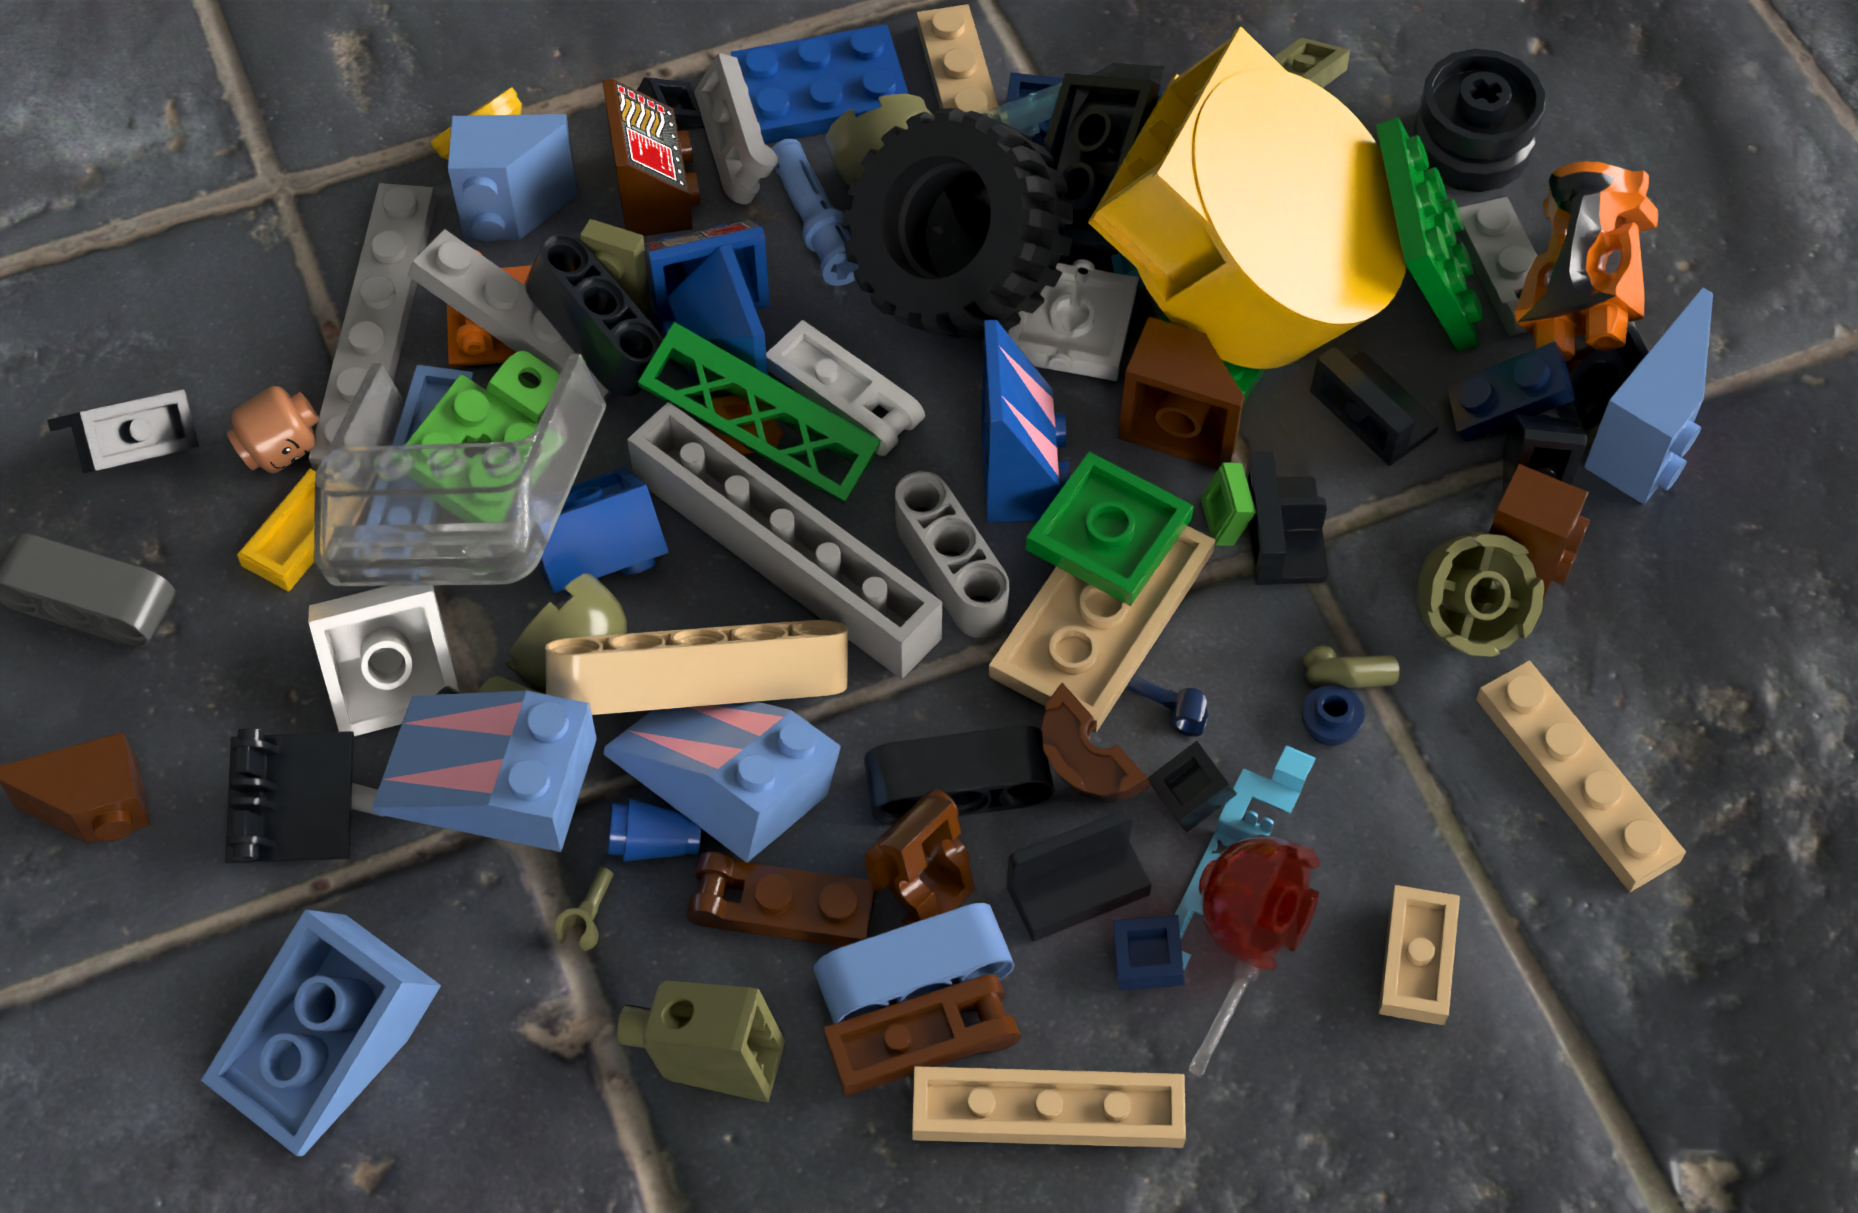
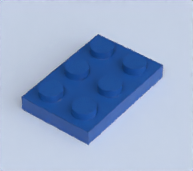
M887 24L731 52L732 57H737L744 81L747 84L748 94L757 122L760 125L764 144L827 133L831 125L852 108L855 116L858 117L867 111L880 108L881 105L878 97L893 94H909Z

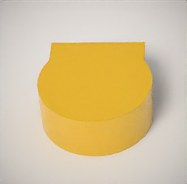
M1241 26L1234 31L1230 39L1180 76L1176 74L1171 78L1088 221L1097 232L1137 268L1147 290L1171 322L1181 323L1192 330L1205 333L1222 360L1247 368L1271 369L1291 364L1373 317L1395 297L1402 284L1407 267L1404 263L1382 151L1371 134L1358 118L1336 97L1310 80L1287 72Z

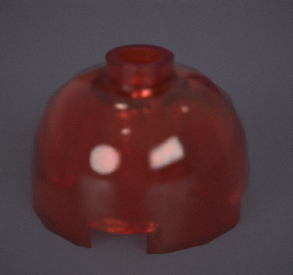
M1256 835L1244 837L1226 848L1216 860H1212L1207 864L1199 881V893L1202 896V914L1206 930L1224 952L1260 970H1274L1277 968L1274 957L1283 944L1291 951L1297 949L1311 924L1319 899V891L1309 888L1310 868L1320 867V859L1314 850L1291 840Z

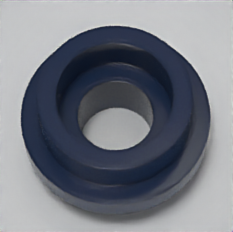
M1324 685L1308 694L1303 703L1301 716L1306 730L1316 741L1325 745L1335 746L1350 741L1357 736L1364 723L1365 709L1360 698L1351 690L1339 685ZM1324 708H1336L1342 711L1344 715L1340 717L1330 716L1324 711Z

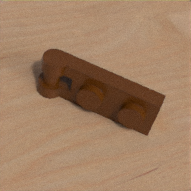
M706 852L699 855L695 873L696 878L700 880L698 893L690 896L686 914L687 919L692 923L710 928L840 947L868 939L876 890L871 880L735 861L730 856L717 852ZM724 889L743 890L741 902L735 903L724 900Z
M994 974L980 976L823 1027L824 1039L844 1096L846 1097L913 1075L915 1066L938 1067L983 1051L997 1052L1016 1044L1022 1036L1014 1016L1006 1015L1001 1001L1006 995L999 977ZM967 1010L977 1011L981 1023L965 1027L960 1013Z

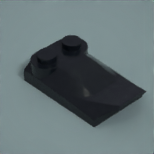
M1112 63L1091 75L1065 73L1043 147L1054 158V164L1051 168L1063 173L1068 186V191L1061 195V200L1072 204L1074 222L1066 224L1064 232L1065 237L1072 239L1070 251L1106 256L1119 253L1088 221L1156 106L1164 66Z

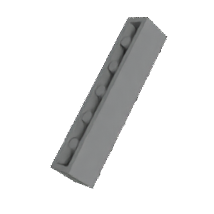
M667 402L627 439L633 474L647 485L649 491L821 620L836 621L848 627V640L901 680L942 640L941 600L672 403Z

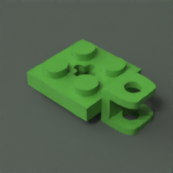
M519 351L511 355L489 381L486 390L463 374H460L397 454L392 468L493 534L556 450L560 441L559 438L540 426L559 387V373L529 352ZM530 372L537 376L540 383L537 387L523 378L521 373ZM479 443L485 446L492 460L489 462L486 459L480 458L475 463L466 459L468 448L465 444Z

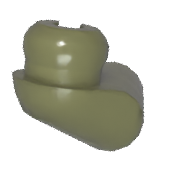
M1321 645L1307 651L1303 658L1304 666L1307 669L1305 678L1316 688L1324 685H1339L1345 688L1393 686L1399 678V665L1393 655L1337 658L1334 649Z

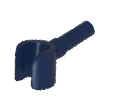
M1135 675L1131 678L1128 685L1129 690L1173 710L1170 725L1173 729L1187 736L1197 737L1203 734L1209 714L1206 709V697L1200 690L1196 688H1183L1177 693L1172 690H1166Z

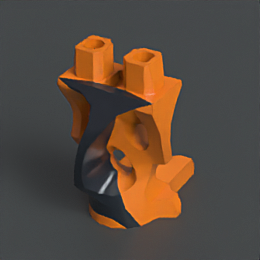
M1584 161L1561 166L1551 173L1548 180V197L1543 200V212L1551 222V236L1548 249L1535 258L1527 273L1522 293L1514 311L1516 323L1534 335L1535 349L1555 341L1564 352L1565 360L1570 361L1575 356V336L1586 334V343L1595 350L1608 351L1624 347L1628 322L1644 318L1645 297L1639 232L1656 228L1658 222V209L1646 196L1649 186V175L1644 170L1629 171L1601 162ZM1614 250H1620L1621 260L1617 270L1612 274L1606 273L1608 256ZM1553 270L1548 284L1547 276L1549 272Z

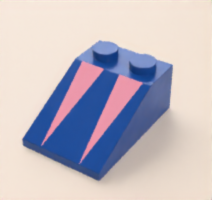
M984 320L981 439L986 523L1039 521L1070 478L1069 462L1058 461L1057 448L1066 447L1065 412L1054 413L1053 389L997 320Z

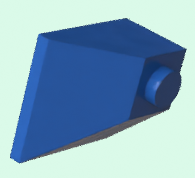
M731 243L719 246L667 297L670 320L662 322L664 338L673 323L676 322L768 375L765 333ZM685 368L688 376L699 380L698 374Z

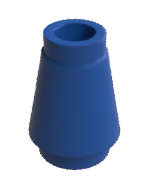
M628 798L627 804L612 803L607 854L622 855L623 862L685 856V854L698 855L701 828L682 813Z

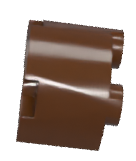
M1062 682L1046 703V712L1041 727L1043 750L1060 779L1081 796L1093 798L1104 803L1129 799L1150 787L1151 785L1146 775L1118 744L1108 749H1101L1091 744V733L1096 726L1093 716Z
M936 788L926 793L865 853L866 871L877 893L879 894L887 886L895 898L909 911L901 919L905 925L954 910L975 891L968 862V851L962 842L957 839L961 834L958 809L954 801L946 793Z

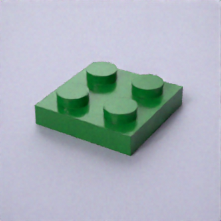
M1089 451L1026 537V550L1131 606L1191 521L1194 506Z

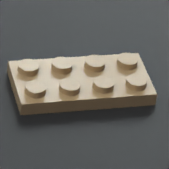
M1186 526L1131 606L1056 567L989 664V677L1045 707L1049 698L1063 682L1093 716L1096 726L1092 732L1096 733L1214 552L1216 540Z

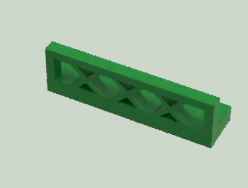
M676 322L671 326L638 381V386L666 402L672 403L686 414L844 505L863 472L868 471L879 452L881 440ZM670 358L698 374L700 385L674 390L657 380V377ZM724 389L748 403L751 415L726 420L715 413L710 392ZM703 394L706 407L693 401L690 397ZM776 419L800 433L803 444L782 450L773 447L766 441L761 422ZM754 424L758 437L740 427ZM826 448L853 464L841 485L818 472L813 451ZM806 454L809 467L792 457Z

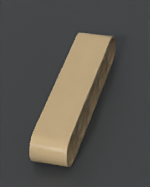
M829 620L557 639L545 646L546 694L587 702L590 704L592 715L828 696L842 693L847 689L848 627L843 623Z

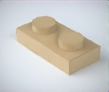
M1399 885L1394 886L1390 900L1378 1014L1445 1025L1449 1016L1459 895Z

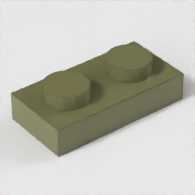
M1301 37L1273 58L1287 72L1301 76L1324 88L1347 70L1350 49Z
M589 219L580 235L581 242L588 247L647 318L651 311V300L643 235Z

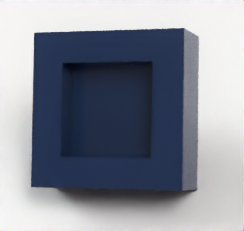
M1178 915L1113 920L1119 991L1185 985Z

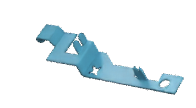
M1286 745L1271 780L1243 768L1233 788L1237 795L1225 804L1218 819L1216 831L1175 913L1179 917L1181 939L1194 912L1210 918L1228 879L1258 866L1265 851L1267 840L1272 832L1274 822L1270 818L1263 817L1261 824H1258L1257 813L1250 810L1247 811L1243 821L1242 818L1251 799H1256L1291 814L1306 777L1313 767L1315 757ZM1217 841H1220L1225 847H1233L1227 852V860L1219 853L1212 854L1218 848ZM1182 951L1183 968L1185 970L1191 954Z

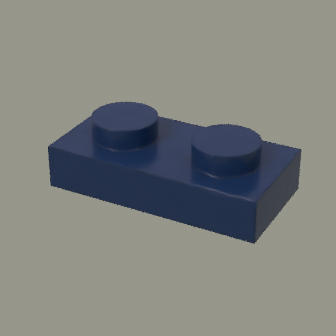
M1555 341L1447 384L1456 431L1465 442L1511 425L1514 414H1540L1575 400L1564 352Z

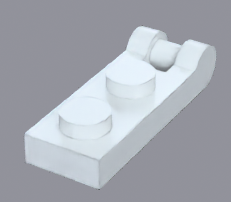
M804 320L800 321L766 353L767 370L804 397L881 440L878 452L880 456L887 455L898 444V435L904 429H914L925 417L922 406L913 396ZM878 405L888 411L882 419L871 412Z

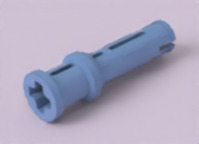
M785 139L776 143L771 148L778 158V163L774 169L803 221L802 238L808 249L816 252L821 261L819 270L824 281L834 286L846 285L855 281L854 271L859 266L847 261L844 243L851 240V232L843 228L844 213L834 209L833 205H831L822 184L806 158L800 142L796 139Z

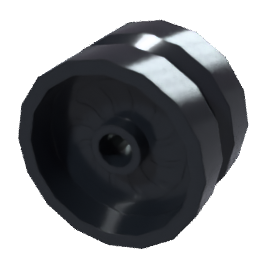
M1471 49L1452 53L1437 62L1425 79L1421 105L1413 129V136L1418 135L1425 148L1429 162L1427 170L1436 167L1443 184L1457 190L1474 192L1503 188L1519 178L1530 162L1535 145V135L1540 128L1544 115V88L1538 76L1521 60L1500 51Z

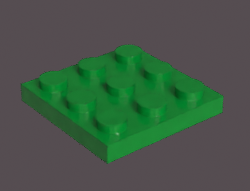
M1398 117L1377 124L1376 127L1404 263L1457 351L1461 352L1479 346L1480 342L1475 323L1482 321L1484 317L1474 288H1467L1465 277L1473 275V267L1464 243L1457 242L1456 232L1464 229L1457 204L1453 198L1446 200L1445 187L1438 169L1433 167L1427 170L1429 162L1420 137L1418 135L1409 137Z

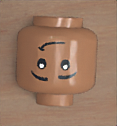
M271 386L232 411L231 423L233 428L226 433L239 456L252 471L261 467L268 473H277L314 448L316 438L312 426L318 423L320 419L301 392L291 397L283 388Z

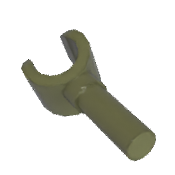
M599 868L584 901L580 903L579 907L567 909L559 914L555 921L554 931L561 944L566 940L569 929L576 924L586 925V931L579 942V947L582 951H588L597 944L599 933L593 921L599 910L600 902L614 876L612 871L607 868Z

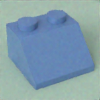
M566 114L452 116L448 172L464 241L496 242L499 240H521L578 196V182Z

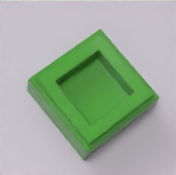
M1223 462L1200 496L1211 538L1216 540L1215 546H1234L1256 514V509L1242 463Z

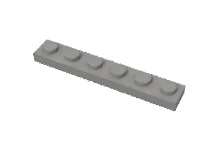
M379 183L319 415L320 421L317 423L315 431L316 443L309 455L314 471L371 476L417 287V282L407 275L412 261L427 245L437 204L434 187Z

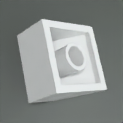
M430 575L309 605L308 623L339 732L353 731L354 736L400 725L403 722L412 696L436 695L445 686H451L460 692Z

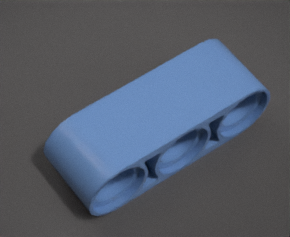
M974 903L838 948L821 957L815 963L813 970L833 1024L980 976L994 974L999 977V980H1002L1013 971L1015 964L991 906L986 903Z

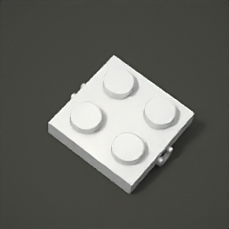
M1076 260L1073 266L1058 263L1056 269L1063 273L1055 288L1046 285L1040 293L1045 298L1044 303L1033 314L1020 311L1018 314L1021 321L1018 325L1009 329L1008 335L1033 366L1117 381L1137 296L1139 277L1095 270L1094 264L1088 260ZM1078 268H1086L1088 274H1080Z

